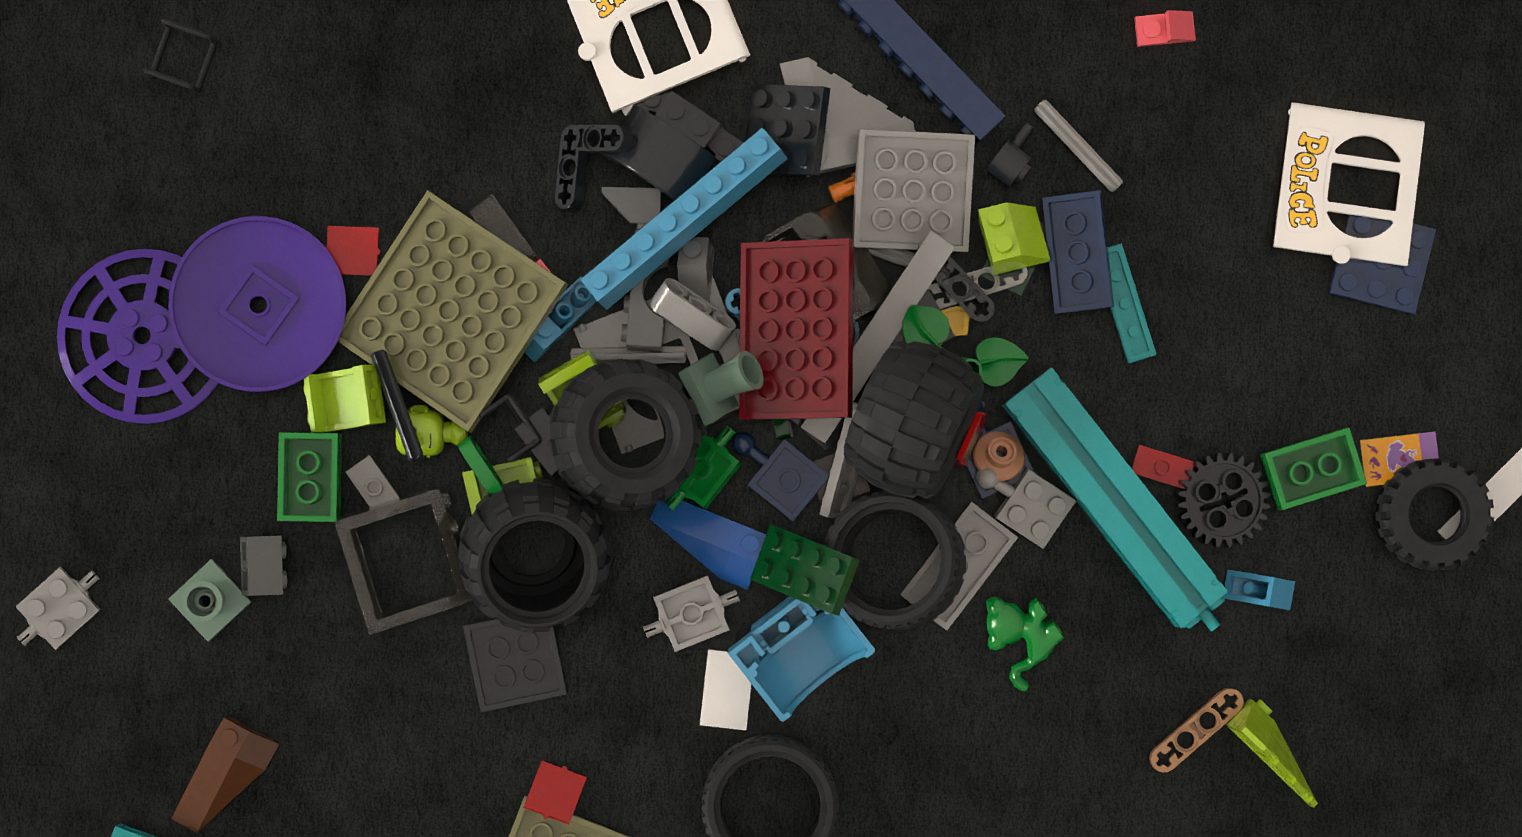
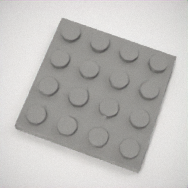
M858 129L852 226L854 247L918 250L929 232L932 231L955 246L953 251L968 252L975 135Z

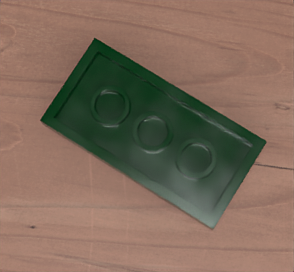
M770 524L750 580L830 614L839 616L859 559Z

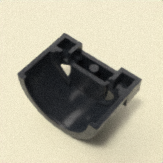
M665 91L634 104L619 125L629 128L633 134L632 146L627 152L601 154L608 160H612L638 175L675 201L740 147L743 142L721 128V123L673 91L670 93ZM649 111L656 112L655 116L649 113ZM611 137L612 142L620 140V137ZM709 147V149L715 153V156H713L705 149Z

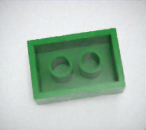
M1343 428L1260 454L1277 510H1285L1367 484L1350 428Z
M279 432L277 521L341 522L342 434Z

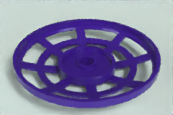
M153 249L127 250L111 255L86 271L71 288L63 303L57 330L58 353L63 370L71 385L86 402L96 410L112 418L142 424L172 420L198 407L219 385V383L210 378L204 387L192 397L182 382L194 371L195 366L188 360L185 367L176 375L168 364V361L180 346L172 330L169 310L155 303L158 286L170 290L171 281L161 277L165 260L178 265L182 258L179 255ZM153 258L149 275H131L114 282L106 270V267L126 259ZM96 275L104 289L91 302L85 317L68 316L70 307L78 292L89 279ZM147 283L143 300L127 303L119 291L120 288L131 284ZM109 296L117 308L110 322L93 320L99 306ZM66 327L82 330V348L89 365L76 375L71 368L66 352ZM142 327H146L151 334L149 341L145 344H139L135 338L136 331ZM91 332L107 335V343L110 350L98 359L94 357L91 347ZM116 360L128 367L127 386L112 379L103 369ZM158 369L166 380L164 384L155 387L139 388L141 371ZM96 375L108 387L125 394L123 412L98 401L83 387V384ZM173 390L182 402V405L165 412L147 415L135 414L137 397L157 396Z

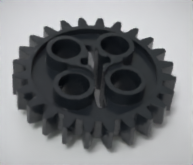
M1215 453L1213 461L1209 455L1203 456L1204 465L1194 461L1193 465L1196 471H1184L1189 477L1188 481L1179 480V483L1185 488L1184 491H1177L1175 493L1183 497V501L1175 504V507L1184 508V512L1178 518L1188 519L1184 529L1195 528L1192 534L1193 538H1198L1203 534V544H1208L1213 538V547H1220L1222 540L1225 547H1231L1232 539L1241 545L1243 544L1242 535L1252 539L1251 529H1262L1257 521L1259 519H1268L1262 513V509L1271 508L1269 504L1263 503L1265 498L1271 496V493L1262 491V488L1268 485V481H1259L1258 478L1263 472H1252L1255 464L1253 462L1243 465V456H1238L1234 461L1233 453H1227L1223 460L1221 453ZM1230 473H1233L1237 478V483L1232 489H1229L1225 482L1226 477ZM1203 484H1207L1210 488V495L1205 500L1199 496V488ZM1242 489L1247 490L1244 495L1226 500L1224 502L1225 505L1216 504L1204 511H1200L1202 505L1216 502L1222 499V495L1229 496L1236 494ZM1241 500L1247 504V512L1243 516L1238 515L1236 512V506ZM1214 511H1217L1221 517V521L1216 527H1213L1209 521L1210 515Z

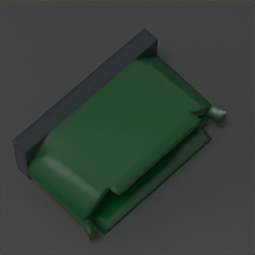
M772 419L775 438H778L776 441L794 437L790 419Z

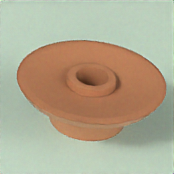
M994 431L978 439L974 446L973 459L979 471L991 468L996 472L998 481H1007L1016 477L1021 472L1025 462V454L1022 445L1015 437L1005 432ZM996 451H1002L1005 456H998Z

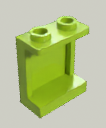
M587 349L540 377L538 385L544 394H548L554 406H556L562 395L561 391L568 383L587 368L599 363L591 350ZM622 401L615 403L605 412L599 429L605 425L609 428L613 427L624 419L622 416L626 413V407Z
M360 365L339 371L310 374L304 378V394L308 406L307 418L311 433H326L386 423L381 383L374 365Z
M533 457L492 466L504 484L519 480V483L533 482L534 478H543L540 462H534ZM473 470L462 472L471 513L473 514L476 510V505L488 493Z

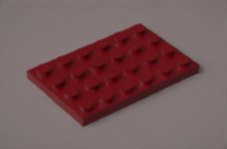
M853 239L741 243L740 352L748 351L757 359L763 372L764 381L760 389L739 394V419L852 418Z

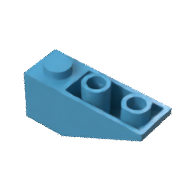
M579 277L563 292L524 352L534 362L538 361L597 302L582 283V277Z

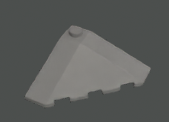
M809 57L780 64L784 85L824 86L831 88L820 174L856 166L858 129L916 132L913 121L905 116L903 118L897 116L887 109V105L869 94L868 96L863 95L852 88L853 84L835 73L831 75L817 66V62Z

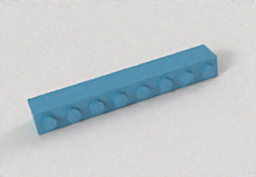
M761 128L581 279L582 283L607 310L788 158L767 132Z

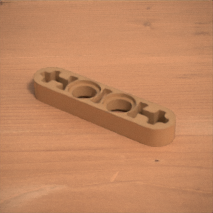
M1224 688L1151 751L1149 759L1152 767L1163 773L1173 770L1242 709L1244 701L1241 693L1232 688ZM1224 695H1235L1234 703L1236 706L1234 708L1229 706L1224 708L1221 712L1226 714V716L1222 719L1219 712L1211 708V706L1216 703V706L1219 708L1225 703ZM1205 712H1211L1215 716V725L1210 729H1204L1199 722L1200 716ZM1184 731L1190 732L1194 739L1193 744L1188 748L1180 747L1177 742L1178 735ZM1171 741L1174 748L1182 754L1177 758L1176 753H1173L1168 757L1169 765L1160 764L1158 766L1156 763L1159 760L1157 754L1159 752L1163 754L1168 753L1171 748L1167 744Z

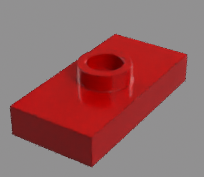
M1138 445L1131 469L1138 476L1184 489L1185 487L1179 483V480L1188 481L1189 477L1184 471H1193L1194 461Z

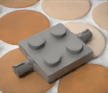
M59 567L16 606L30 625L17 636V639L21 641L29 634L21 642L26 646L36 635L45 638L56 650L101 610L91 600L87 591L94 583L100 580L98 575L87 582L95 574L91 570L78 581L70 577L62 567Z
M705 576L653 597L659 611V621L643 626V629L647 631L654 627L656 628L645 633L647 638L664 631L670 638L676 652L729 631L724 617V607L738 602L740 599L737 596L727 600V598L737 595L736 590L719 596L713 589L709 577Z

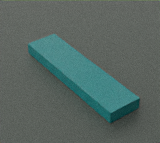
M1122 243L1109 247L1108 254L1114 307L1110 309L1127 363L1129 364L1157 354Z

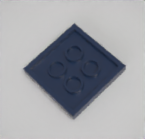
M1348 214L1343 233L1356 238H1370L1382 234L1393 223L1390 220ZM1413 224L1408 266L1352 258L1344 264L1336 262L1329 294L1414 315L1436 229Z

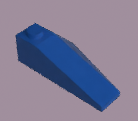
M669 498L656 503L650 518L651 521L718 578L748 590L751 582L750 578L766 534L684 501H681L675 511L665 504Z

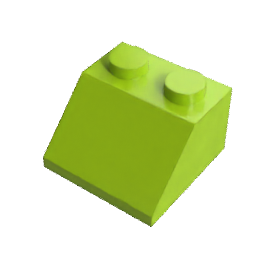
M1002 203L978 209L979 225L993 275L1050 261L1036 207Z

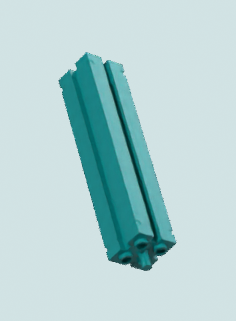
M1054 369L1046 370L1004 403L1002 408L1013 419V422L1162 612L1166 614L1173 626L1179 628L1187 627L1189 629L1201 619L1210 631L1220 626V623L1209 609L1212 611L1225 601L1223 595L1228 591L1218 581L1212 570L1069 388L1060 380Z

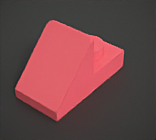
M1167 10L1165 14L1136 16L1134 18L1137 47L1196 41L1193 11Z

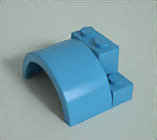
M789 596L752 624L751 632L728 649L729 656L780 721L784 722L791 717L795 708L833 674L860 658H868L875 652L874 647L843 608L839 616L823 610L817 613L816 611L821 609Z

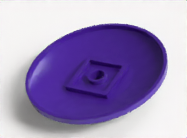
M249 216L229 220L217 225L200 236L189 247L174 272L170 285L168 308L176 341L188 360L198 370L217 383L233 389L248 392H266L286 388L298 383L315 372L326 361L337 345L342 333L346 316V293L343 278L336 262L326 247L312 234L300 226L282 219L267 216ZM256 297H262L267 301V308L262 313H254L251 310V301Z

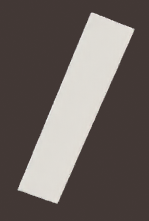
M1522 448L1486 483L1489 492H1487L1488 499H1493L1494 508L1490 510L1494 521L1522 495ZM1460 510L1438 531L1445 539L1451 537L1457 530L1460 522Z

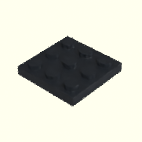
M753 84L746 141L763 128L788 158L770 174L820 176L831 88L824 86Z
M499 619L463 626L480 712L567 695L554 626L550 627V631L534 633L533 629L521 628V630L517 631L500 624Z

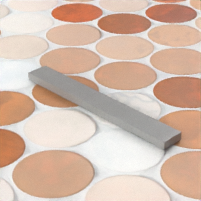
M932 231L929 232L853 347V401L901 330L903 318L908 307L919 303L955 248V246ZM842 418L805 419L801 428L826 443Z

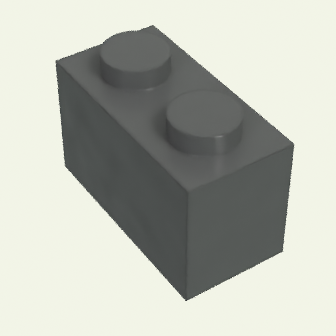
M282 536L240 537L242 596L283 595V588L287 587V574L282 569V559L286 558V544L282 541Z

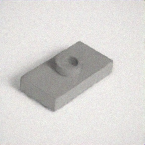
M371 455L346 471L378 520L403 504V501Z

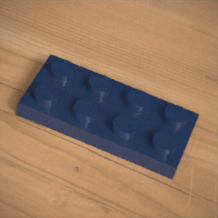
M1097 190L1042 198L1055 314L1114 307L1102 191Z

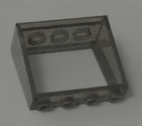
M441 486L343 514L335 520L336 529L369 635L473 601L470 593L465 590L460 575L459 543L457 537L461 534L456 519L451 520L448 510L453 508L448 491H442ZM431 503L458 593L383 618L356 527Z

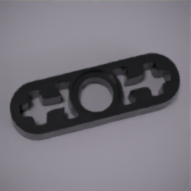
M949 256L946 260L948 262L945 266L950 273L956 269L959 274L952 277L947 285L942 281L947 278L942 271L938 272L934 280L972 320L976 322L989 320L995 311L993 301ZM957 279H963L969 284V291L964 296H958L953 292L952 285ZM974 290L979 294L974 299L980 304L983 302L988 304L986 307L988 314L986 316L983 314L976 316L974 314L976 307L971 301L968 306L963 303L964 300L972 296Z

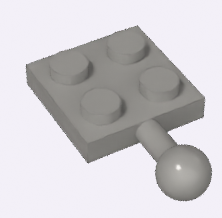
M985 468L982 471L978 470L976 474L977 483L982 488H994L1007 496L994 516L1043 549L1076 502L1073 497L1029 468L1025 469L1014 487L1005 481H998L996 472L991 468Z

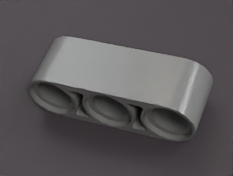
M667 278L650 300V306L657 314L712 350H719L736 328V324L731 317L675 279Z

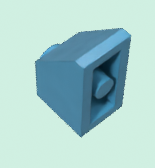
M1227 570L1225 588L1228 592L1223 595V598L1290 610L1295 581Z

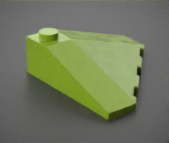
M1248 699L1242 709L1226 725L1309 806L1314 808L1318 803L1275 720L1269 716L1272 710L1260 699L1257 702Z

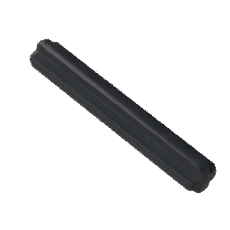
M378 350L371 354V358L407 458L410 462L419 460L424 454L389 357L385 350Z

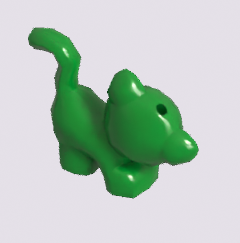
M998 597L988 598L986 607L988 611L987 631L989 633V649H1003L1007 644H1013L1021 638L1025 639L1028 657L1011 666L1009 679L1015 688L1022 692L1027 691L1029 683L1020 676L1021 673L1032 669L1039 662L1048 658L1053 648L1063 640L1062 631L1053 619L1046 623L1043 621L1047 613L1037 597L1029 601L1028 614L1023 613L1017 604L1007 603Z

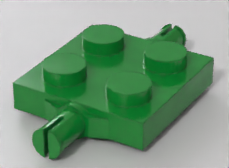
M726 425L716 439L706 435L701 436V447H698L695 458L697 463L689 478H686L679 486L678 491L665 502L668 507L675 511L685 497L694 500L705 510L708 508L742 464L725 447L736 433Z

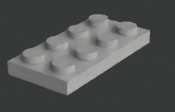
M970 502L954 523L958 533L961 534L965 546L966 573L963 574V585L958 596L956 595L953 599L952 605L943 614H939L938 618L933 620L945 630L949 629L1018 538L973 502ZM939 544L900 594L911 604L919 602L926 596L937 580L941 563Z

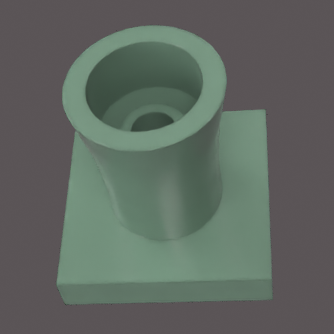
M741 351L731 360L720 366L714 354L711 353L678 373L690 398H693L705 426L715 422L739 405L735 395L760 389L764 381L759 362L748 351Z
M210 559L168 599L208 642L253 602L248 596H242L240 587L213 559ZM204 595H207L211 600L207 607L203 604Z

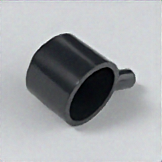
M1027 123L1023 124L1012 140H1007L986 169L1009 187L1013 181L1019 184L1032 167L1028 163L1032 156L1021 148L1034 130Z

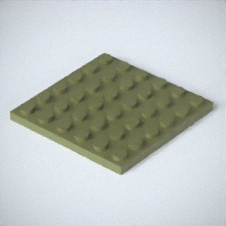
M427 190L346 314L338 342L371 365H374L371 354L378 350H385L397 382L466 431L472 433L481 419L480 413L490 406L569 284Z

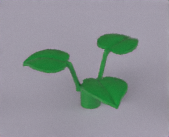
M909 306L902 323L904 341L909 344L917 341L942 348L939 343L944 342L949 335L947 317L940 310L933 307ZM996 337L986 338L976 346L975 355L977 360L961 357L972 366L973 372L981 375L984 383L995 387L1009 382L1029 359L1018 346L1005 339Z

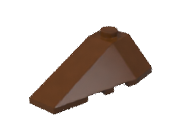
M231 716L224 717L171 819L198 833L267 769L280 744Z

